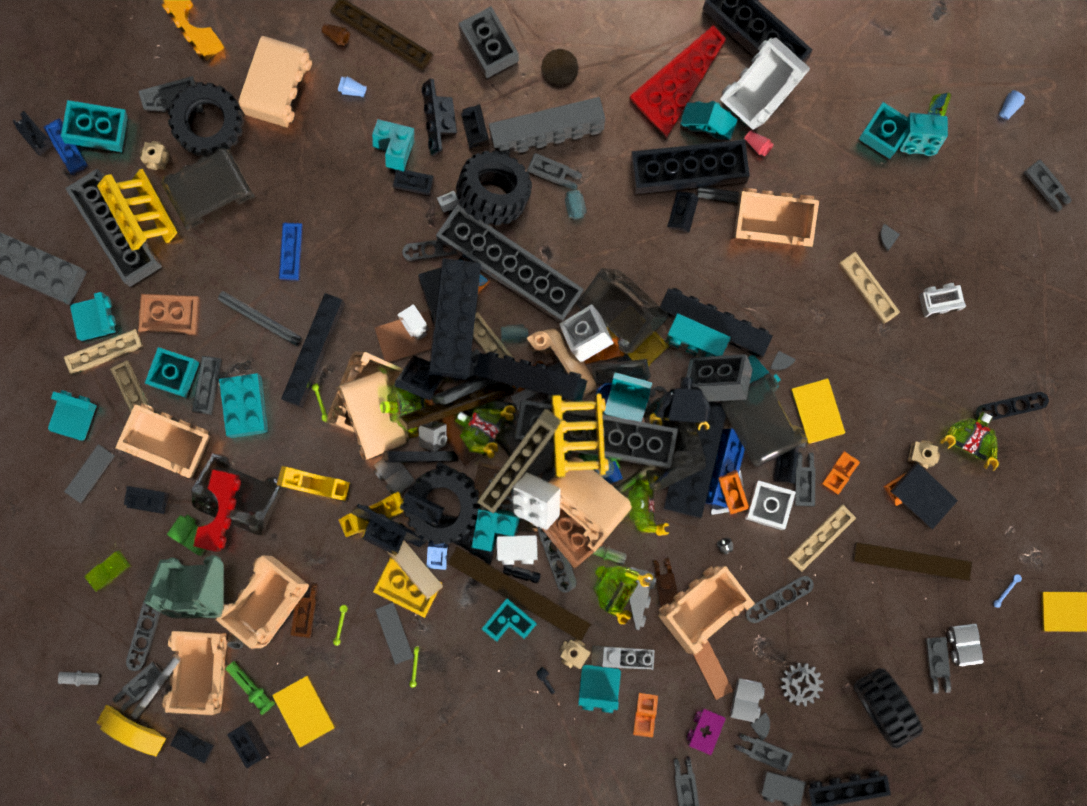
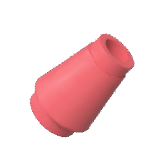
M752 130L745 136V140L759 155L766 156L773 147L770 139Z

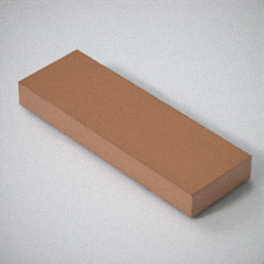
M708 641L705 644H700L703 649L697 654H693L714 698L717 700L733 692V689Z

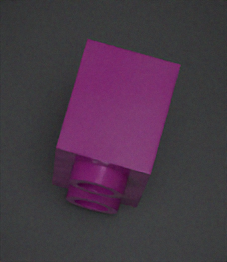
M701 708V711L697 710L693 720L696 722L694 729H690L686 737L688 745L712 755L726 718L704 708ZM707 725L709 733H705L702 736L700 729L701 727L705 728Z

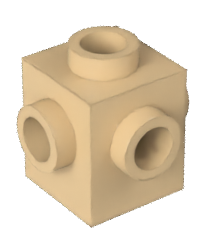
M145 142L144 148L140 150V159L149 169L165 170L166 163L169 160V151L161 142Z
M926 440L911 443L907 462L914 464L916 462L924 469L935 466L940 457L938 446H934L933 442Z
M577 638L575 641L571 639L569 642L565 641L559 649L562 652L560 657L563 658L561 662L570 668L574 665L581 669L591 652L584 648L586 644ZM572 650L577 651V655L574 657L570 655Z

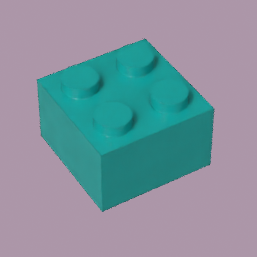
M883 102L859 137V140L891 159L908 134V117Z
M158 347L145 384L187 398L199 362L193 358Z

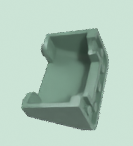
M210 555L204 558L203 563L205 565L183 566L176 558L160 560L144 603L163 615L174 619L221 617L224 610V564L221 558Z

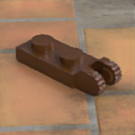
M669 557L664 558L667 574L660 575L659 562L653 560L654 578H656L655 583L660 607L667 603L670 605L675 600L674 596L678 594Z
M312 583L310 598H306L303 595L294 608L291 636L311 638L317 601L315 599L317 583Z

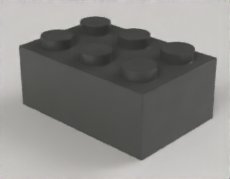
M492 6L458 23L460 33L486 79L519 61V53Z
M747 354L690 358L686 377L693 378L692 390H701L708 401L746 400L752 367Z

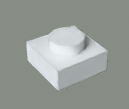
M455 191L437 198L443 212L452 211L457 204L460 205Z

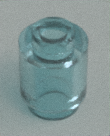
M580 190L567 192L565 194V203L568 216L573 217V219L583 218L584 214L587 213L583 194L580 193Z
M507 324L501 327V341L507 344L525 343V339L529 337L528 328H525L524 324Z

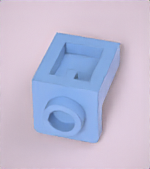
M429 541L427 568L446 570L448 544H434V541Z

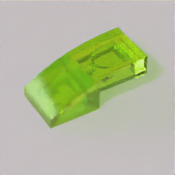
M115 551L84 577L92 588L98 591L125 571L130 564L120 551Z

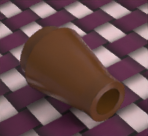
M325 23L322 26V33L327 35L337 45L344 46L348 43L350 32L347 28Z

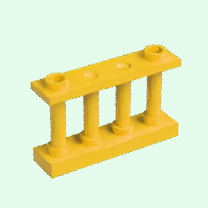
M139 169L132 180L116 183L110 174L105 175L98 183L97 187L132 251L139 249L147 240L146 238L162 235L165 242L169 243L177 234L175 226L172 224L143 169ZM136 187L140 194L137 197L125 199L120 191ZM145 203L149 212L133 215L129 206ZM153 219L158 227L142 231L137 222Z
M601 394L595 395V401L565 402L564 400L561 401V396H553L551 398L552 414L561 420L562 412H565V410L595 409L596 421L566 422V420H562L554 432L555 477H565V473L568 470L599 469V475H605V471H608V459L604 457L602 411H605V399H601ZM597 429V441L567 442V440H563V432H566V430ZM598 449V461H564V452H567V450Z

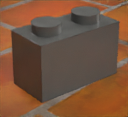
M764 770L759 794L763 796V800L774 803L775 800L783 801L782 805L800 806L806 782Z

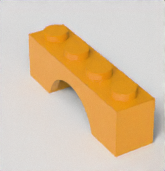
M163 0L164 3L161 5L168 14L170 12L173 14L172 20L176 26L184 29L182 34L188 42L192 41L195 44L193 49L199 57L203 55L207 61L224 49L223 44L211 27L197 28L189 23L188 16L193 6L191 0Z

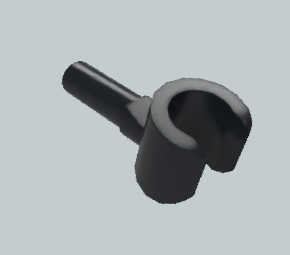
M541 667L536 675L546 685L552 695L555 693V690L546 679L550 673Z

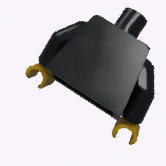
M681 377V387L670 389L658 404L655 413L650 415L649 421L652 424L654 420H658L657 425L660 426L662 425L661 418L668 421L695 423L698 430H700L701 425H704V428L707 430L709 429L707 421L709 420L711 406L701 390H692L693 378Z

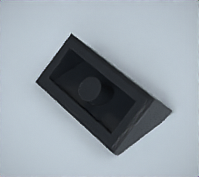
M677 191L667 227L690 232L699 197L694 193Z

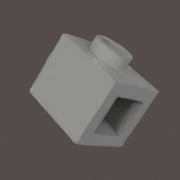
M436 420L419 426V446L426 448L428 451H437L446 445L445 423Z

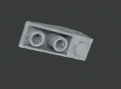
M630 567L629 570L642 576L646 573L654 575L652 572ZM628 576L627 582L631 586H633L635 581L638 583L629 598V604L635 629L639 630L645 624L646 616L643 613L645 608H649L651 597L648 594L650 589H654L656 578L652 580L645 578V581L651 585L643 587L639 580Z
M592 646L591 665L653 670L655 650Z

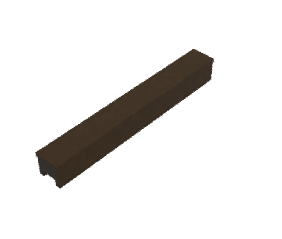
M457 546L447 563L582 641L587 630L592 625Z

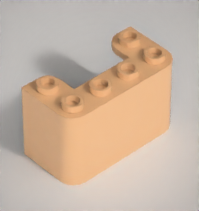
M266 36L260 38L239 99V105L245 115L288 128L289 122H292L294 119V112L290 104L297 95V83L302 80L303 73L305 74L306 71H309L312 66V60L306 48Z
M744 188L743 191H739L733 237L813 247L819 200H814L815 196L800 195V198H792L793 194L781 193V196H775L773 191L763 190L762 194L757 193V189Z
M143 403L140 406L134 405L116 448L192 479L210 440L209 431L198 426L195 429L190 428L191 424L181 419L179 423L171 420L173 416L164 412L161 415L154 413V408Z
M573 457L568 462L584 461L581 458ZM593 469L568 470L565 473V477L554 476L548 482L560 488V507L586 529L583 535L585 537L589 536L590 542L587 546L594 552L632 508L630 500L624 497L613 485L609 484Z
M262 555L254 561L253 571L255 573L250 577V583L246 589L244 588L237 596L238 600L234 604L224 605L221 617L216 618V621L251 649L263 648L271 641L309 587L305 581L273 556Z
M726 566L709 567L703 572L704 576L699 580L695 579L688 585L689 589L674 596L675 600L670 605L667 603L659 609V618L688 654H697L703 649L700 644L708 642L707 639L732 617L738 616L739 612L744 608L748 610L755 604Z
M172 631V635L168 639V646L171 647L172 651H175L172 658L174 655H178L181 660L170 676L172 691H169L163 698L165 712L204 715L220 713L223 700L227 634Z

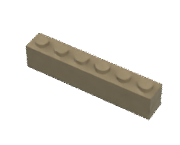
M545 409L483 492L478 503L494 513L554 434L562 420Z

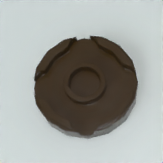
M556 49L546 54L542 61L541 70L543 77L548 83L561 87L574 81L579 66L573 53L565 49Z

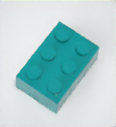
M67 100L61 138L67 144L122 152L128 119L126 110Z
M677 313L665 341L675 349L679 347L685 349V353L696 357V355L711 357L723 356L731 337Z
M255 373L219 379L226 436L236 438L269 433L262 376Z

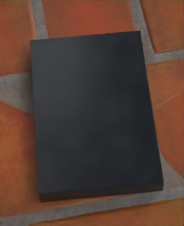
M413 355L395 380L394 386L431 400L444 378L428 376L429 361Z
M916 462L890 491L931 529L935 528L958 501Z

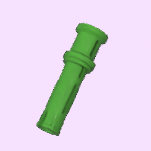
M235 661L225 668L247 693L250 703L253 702L257 706L261 715L266 713L275 704L266 697L263 689L255 686Z

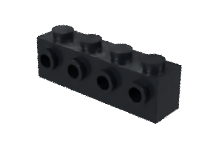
M873 770L864 776H860L857 773L848 775L849 778L842 780L841 777H834L825 783H821V780L809 782L810 785L805 786L808 806H835L890 796L888 777L886 774L880 773V770Z

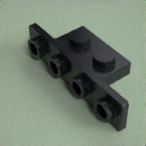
M430 78L423 83L421 92L424 96V112L426 113L427 121L426 130L429 137L428 148L430 149L431 156H435L442 151L441 135L454 136L457 130L453 97L436 96L434 79Z
M357 504L351 512L353 515L368 522L361 539L395 556L399 553L404 540L417 547H421L426 542L423 540V536H417L414 533L415 531L406 528L404 524L394 522L388 519L386 515L372 511L366 505Z

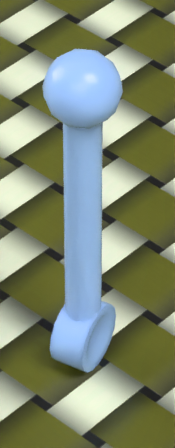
M1014 575L1013 581L998 600L994 601L993 604L996 608L1001 606L1002 600L1013 586L1022 580L1020 575Z

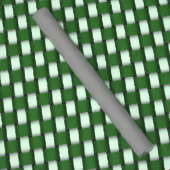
M178 655L173 656L131 714L133 718L138 719L181 660Z

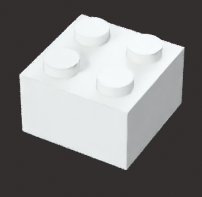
M593 305L588 306L559 324L571 352L580 362L613 344V340L601 315Z
M527 472L514 486L513 514L547 530L560 515V488Z
M756 481L745 519L784 530L796 492L762 481Z
M537 536L497 537L498 561H502V565H514V561H522V564H534V560H537Z

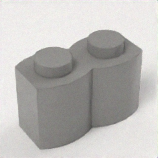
M382 458L374 465L376 468L374 473L380 480L385 479L388 483L385 487L391 495L396 492L402 495L412 486L415 480L402 463H385V459Z
M977 624L950 627L947 636L949 643L953 645V651H951L952 662L956 666L983 663Z
M737 678L730 710L731 718L755 723V719H759L761 707H758L759 699H763L765 692L761 682Z

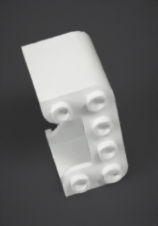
M777 38L765 40L758 48L760 52L752 59L751 62L753 64L750 68L746 67L739 75L741 79L737 83L729 84L722 91L724 95L720 100L753 130L761 126L773 114L810 70L801 59Z

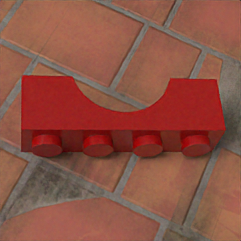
M212 470L208 489L215 494L219 510L211 523L198 527L194 547L219 552L221 548L225 547L226 537L224 535L226 529H229L231 524L229 516L231 510L235 508L236 499H234V496L241 485L240 475Z

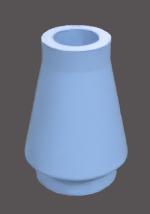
M347 76L346 78H341L338 91L344 95L364 97L367 86Z
M1012 90L1011 93H1008L999 115L1009 120L1024 104L1025 96L1018 91Z

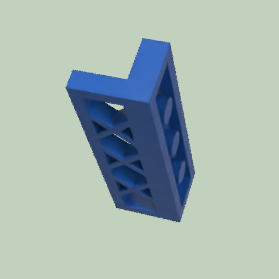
M732 428L722 430L705 504L728 508L718 477L735 470L739 474L748 433Z

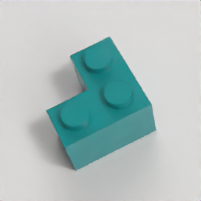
M696 101L695 103L686 104L680 124L691 132H706L716 140H731L737 119L731 115L730 111L724 110L715 101H709V103Z
M378 119L372 134L373 147L386 150V167L404 171L414 143V128Z
M482 506L478 510L472 548L491 552L495 548L498 533L513 537L516 535L520 518L513 514L512 511L497 508L492 513Z
M507 598L484 625L482 630L496 642L509 627L525 639L537 623Z

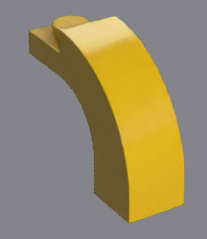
M281 466L277 485L342 501H346L350 482L316 475Z
M399 492L393 493L385 499L368 506L372 511L386 515L388 519H392L404 511L399 508L403 503ZM352 513L339 519L345 537L364 531L368 523Z
M109 705L105 706L97 721L101 726L100 729L112 738L149 755L157 756L166 740L156 730L141 726L127 719Z

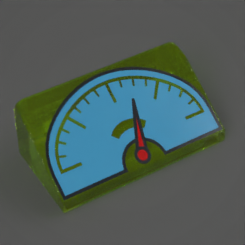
M951 93L934 95L927 114L945 116Z

